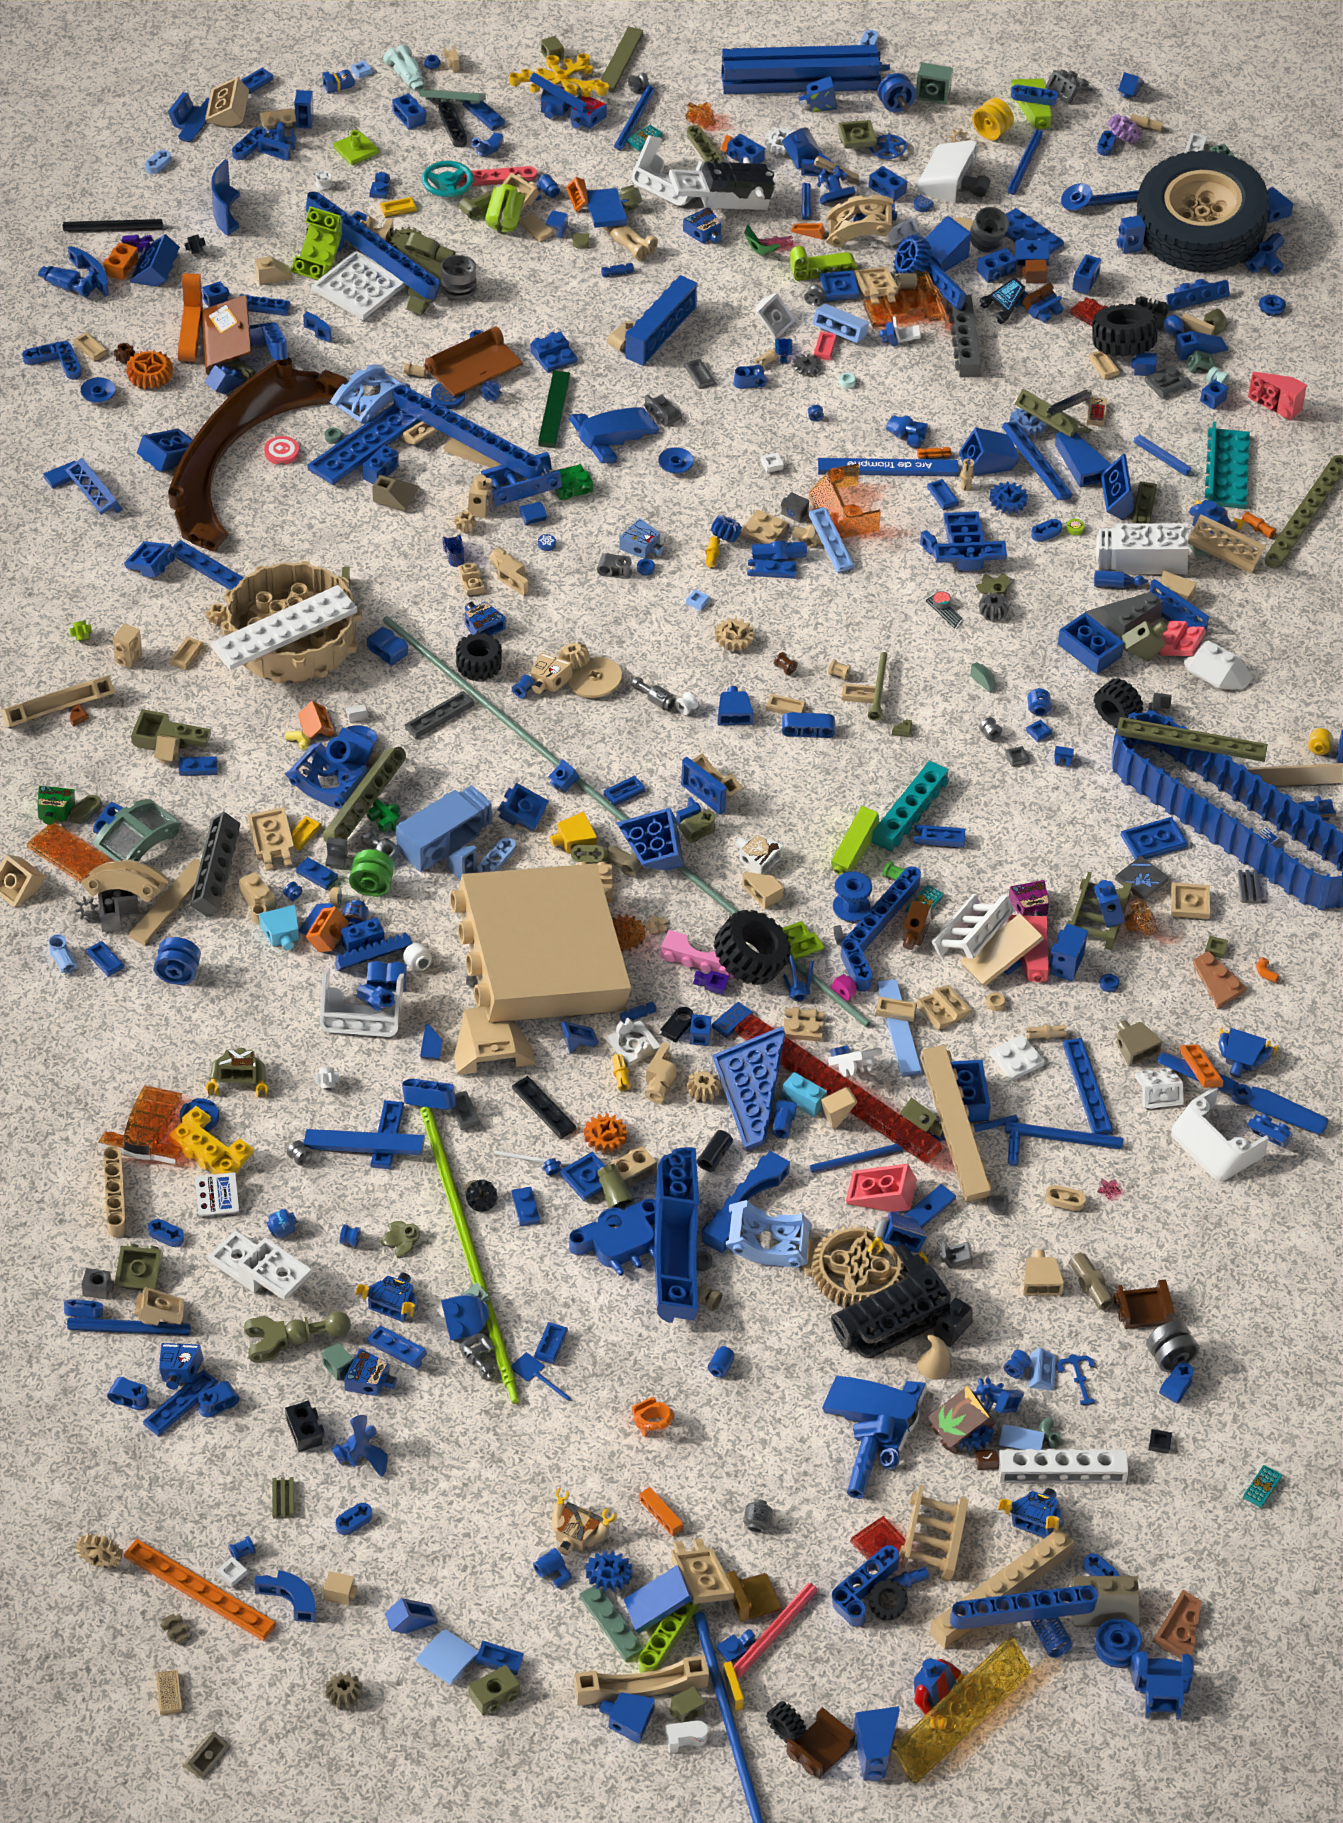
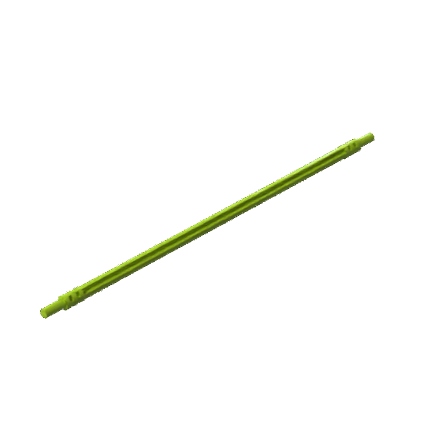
M421 1106L422 1119L473 1285L477 1282L489 1296L432 1108ZM490 1299L486 1302L489 1310L486 1328L490 1341L495 1347L494 1354L504 1386L508 1389L511 1402L516 1404L520 1401L515 1387L516 1380Z

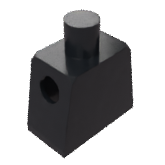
M954 1298L938 1316L933 1336L940 1338L948 1347H951L973 1323L972 1307L962 1300Z

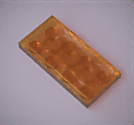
M55 822L52 825H47L26 843L28 849L80 883L90 876L88 874L90 871L109 862L107 856Z

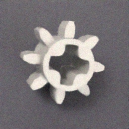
M334 1067L319 1068V1074H315L316 1083H320L321 1088L336 1087L335 1082L339 1081V1072H334Z

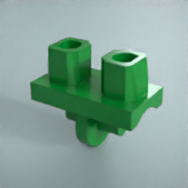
M377 798L373 803V807L367 811V818L371 822L378 818L381 819L377 824L383 833L390 829L395 832L396 824L400 817V807L397 804L384 805Z

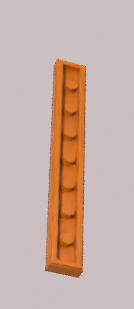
M136 1539L124 1553V1558L262 1641H265L277 1626L274 1620L139 1539Z

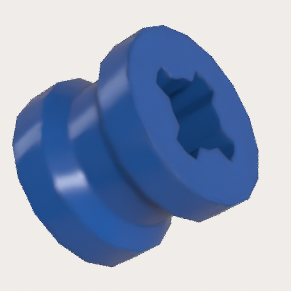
M344 1224L341 1229L339 1243L342 1245L347 1243L352 1247H357L361 1228H351L349 1225Z

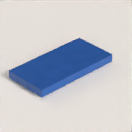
M617 188L587 191V207L594 228L627 225V217Z

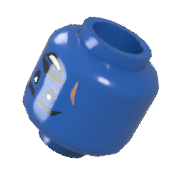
M1036 688L1028 694V710L1036 716H1043L1051 710V695L1047 690Z

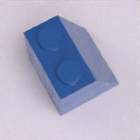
M946 216L925 238L930 242L929 246H931L930 251L932 254L930 259L943 272L969 258L971 232L950 216Z
M977 427L973 429L959 450L962 463L967 458L969 459L968 464H970V459L974 461V476L1012 471L1019 461L1014 443L1007 434Z
M899 1706L855 1712L853 1733L856 1734L855 1746L863 1781L870 1780L875 1782L886 1777L897 1733Z

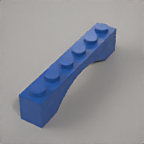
M769 1151L766 1156H762L757 1167L749 1171L746 1180L743 1183H739L735 1193L726 1199L722 1209H718L715 1212L712 1221L704 1225L702 1229V1242L723 1254L728 1248L726 1241H729L732 1214L729 1212V1205L748 1201L759 1192L778 1187L789 1174L790 1161L772 1151Z

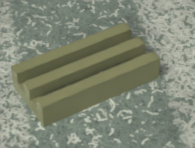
M285 1477L281 1478V1480L272 1478L273 1518H294V1477H289V1480H285ZM277 1485H281V1513H277ZM285 1485H289L290 1512L285 1513Z

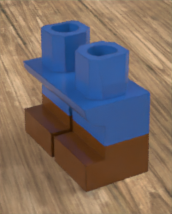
M1051 282L1039 288V290L1037 289L1028 294L1022 303V306L1034 319L1039 317L1043 323L1052 317L1049 312L1050 310L1055 316L1064 310L1060 303L1062 297L1054 293V286Z

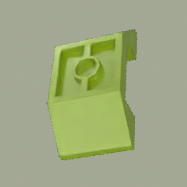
M310 206L305 223L309 224L300 256L295 255L291 272L319 280L333 266L342 236V218L340 215Z

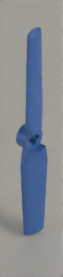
M1163 1052L1158 1057V1063L1199 1081L1186 1060L1167 1052ZM1218 1073L1223 1080V1087H1218V1090L1231 1094L1232 1100L1236 1104H1248L1261 1113L1317 1134H1322L1327 1128L1328 1118L1274 1092L1252 1086L1251 1090L1249 1086L1239 1084L1233 1079Z

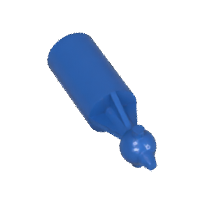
M1095 570L1094 586L1123 588L1133 583L1136 586L1148 583V580L1140 575L1134 578L1118 571Z

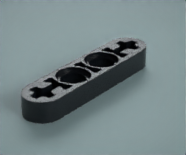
M447 101L439 103L438 113L452 144L459 148L466 146L467 135L452 103Z

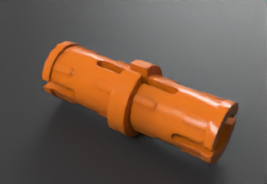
M1249 511L1243 514L1241 520H1244L1246 524L1253 527L1254 531H1259L1269 539L1275 535L1276 529L1268 525L1264 519L1254 516Z

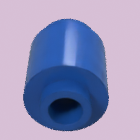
M721 1346L715 1351L707 1366L713 1376H726L734 1361L733 1350L729 1347Z

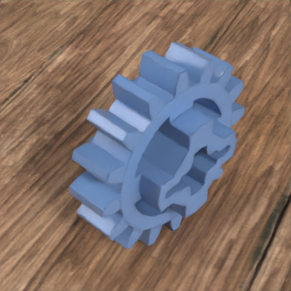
M1015 408V412H1011L1009 422H1017L1028 437L1029 434L1036 437V433L1041 435L1042 431L1046 430L1047 423L1027 411Z

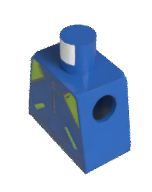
M831 76L808 84L806 86L807 95L798 96L800 106L809 104L812 112L837 110L835 89Z

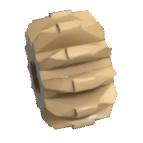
M581 642L567 644L565 647H561V650L558 652V657L571 662L572 669L574 670L586 666L587 662L590 661L586 644Z
M703 1069L701 1073L695 1071L694 1075H690L687 1089L690 1097H695L696 1101L702 1099L705 1103L706 1099L712 1101L714 1097H718L721 1083L718 1075H713L712 1070L707 1073Z

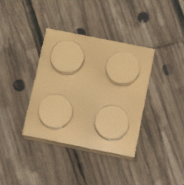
M757 509L741 530V536L760 544H768L779 540L787 529L789 522Z
M1172 882L1171 916L1209 919L1210 885Z

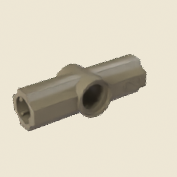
M1085 1253L1075 1254L1069 1263L1078 1276L1081 1289L1084 1293L1090 1295L1098 1309L1105 1310L1114 1304L1115 1299L1105 1285L1102 1272L1099 1269L1095 1270Z

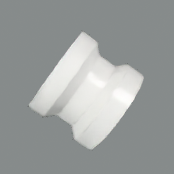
M326 170L317 172L315 175L316 188L321 191L331 189L332 174Z
M687 692L683 695V698H678L675 701V706L680 713L687 715L690 713V710L698 707V701L692 693Z

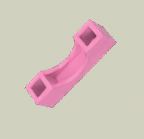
M668 930L661 946L662 959L668 962L683 964L686 967L700 969L706 973L715 971L734 979V975L726 972V968L721 966L715 951H698L689 944L686 934Z

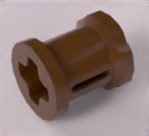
M785 652L779 653L773 663L776 667L783 669L786 675L792 674L798 666V663L795 660L789 659Z

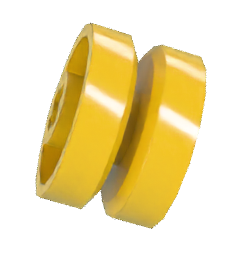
M991 98L974 111L972 122L974 128L981 136L993 141L1013 126L1014 116L1010 107L1003 100Z

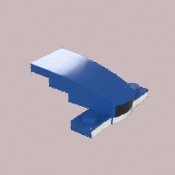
M836 1375L822 1409L824 1413L844 1415L845 1420L873 1421L877 1420L879 1415L892 1416L896 1420L892 1440L888 1443L880 1442L879 1448L881 1451L893 1448L901 1453L909 1432L913 1430L919 1420V1407L927 1391V1385L924 1382L906 1381L903 1390H899L877 1382Z

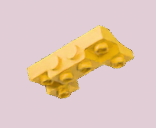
M195 1106L182 1117V1123L168 1134L169 1142L183 1151L187 1158L195 1160L203 1170L207 1169L212 1174L235 1172L237 1175L243 1164L254 1154V1148L240 1138L229 1147L225 1146L203 1129L211 1121V1117Z

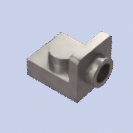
M328 837L325 865L344 868L348 855L347 840Z

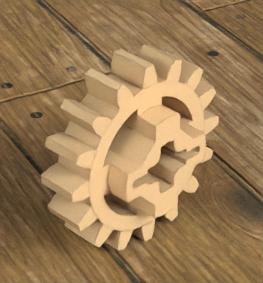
M737 617L734 620L727 618V622L722 620L721 625L717 624L715 641L719 642V647L725 646V650L731 648L732 652L735 649L741 651L742 647L747 649L748 644L752 645V640H754L753 627H750L749 622L744 623V619L737 621Z
M87 1534L86 1537L82 1535L75 1547L76 1553L80 1554L79 1558H85L86 1563L91 1562L90 1565L95 1567L100 1565L102 1568L104 1566L112 1568V1566L117 1567L122 1559L123 1549L119 1548V1544H113L114 1540H108V1537L102 1535L99 1537L97 1534H94V1536Z

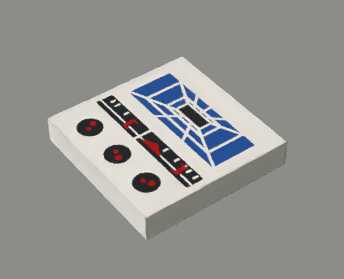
M235 1172L195 1176L199 1217L239 1213Z

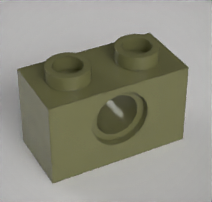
M506 1664L468 1685V1696L482 1715L496 1711L500 1705L506 1702L510 1703L520 1695V1683ZM497 1690V1691H499V1692H498V1693H492L491 1691Z

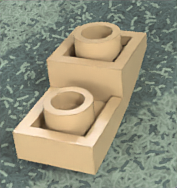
M466 563L458 566L467 596L485 593V587L480 579V571L476 563Z

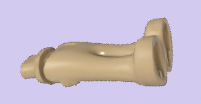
M627 225L603 227L615 242L625 246L632 252L633 257L639 261L645 259L647 254L651 255L658 246L657 237L650 235L644 239Z

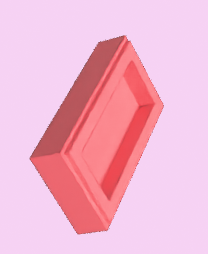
M820 331L814 351L816 358L831 360L837 339L836 334Z

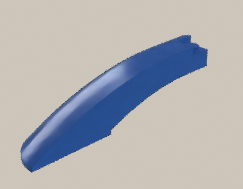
M693 1147L673 1149L672 1153L665 1154L661 1158L657 1169L654 1232L656 1305L659 1317L669 1323H673L674 1318L695 1321L699 1310L696 1266L699 1190L696 1148Z

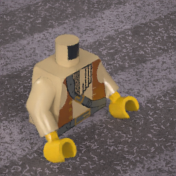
M558 1488L556 1490L558 1502H555L552 1513L553 1531L556 1533V1540L560 1542L558 1551L563 1555H569L572 1548L584 1552L586 1548H591L601 1543L610 1528L609 1523L616 1521L617 1514L613 1513L612 1517L608 1519L607 1515L610 1512L608 1508L604 1509L602 1517L570 1502H567L565 1505L564 1500L569 1498L570 1493L567 1490L565 1497L561 1498L559 1495L561 1488Z

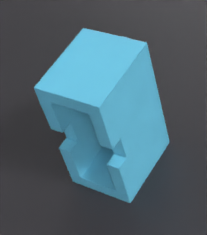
M795 1072L783 1084L782 1089L783 1100L797 1103V1106L801 1107L802 1111L813 1117L823 1108L821 1099L827 1095L825 1089Z

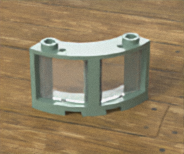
M151 799L139 800L134 802V806L130 808L126 806L114 815L115 819L109 825L106 823L92 844L114 861H140L143 855L153 846L164 840L173 839L178 834L182 822Z

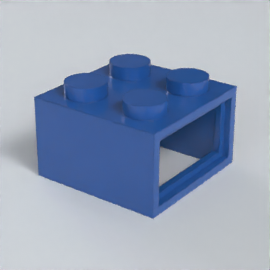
M1066 923L1064 930L1059 931L1058 943H1054L1051 950L1052 957L1049 962L1051 975L1073 981L1085 955L1089 930Z

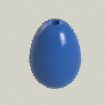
M1171 315L1164 321V330L1168 335L1176 337L1177 334L1184 333L1185 325L1180 317Z

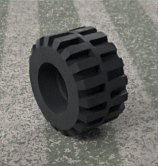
M486 633L469 634L468 637L464 636L462 641L457 643L456 667L463 677L467 676L469 680L473 678L475 681H479V679L485 681L488 677L490 679L493 678L501 670L502 646L497 639H494V636H487Z
M1120 678L1111 679L1094 695L1093 702L1095 703V709L1098 711L1097 713L1114 728H1117L1120 717L1128 718V715L1133 712L1138 714L1143 711V701L1138 691L1130 683Z

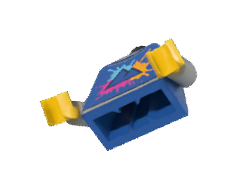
M891 1211L888 1216L883 1217L878 1222L874 1234L875 1240L869 1245L868 1252L875 1247L877 1249L876 1255H878L883 1249L881 1241L896 1247L903 1244V1246H907L909 1251L919 1254L924 1263H928V1259L924 1255L926 1253L927 1235L917 1220L902 1215L900 1212Z

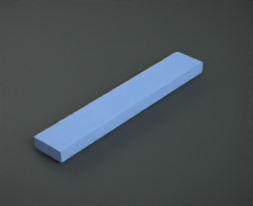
M896 979L877 982L880 997L902 1000ZM886 1018L901 1077L921 1075V1068L908 1021Z

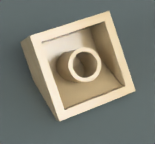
M6 855L0 866V897L16 908L38 892L46 876L22 857Z

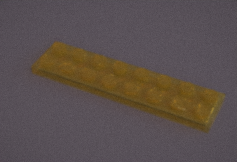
M1008 1637L891 1747L912 1783H918L1034 1673L1014 1637Z

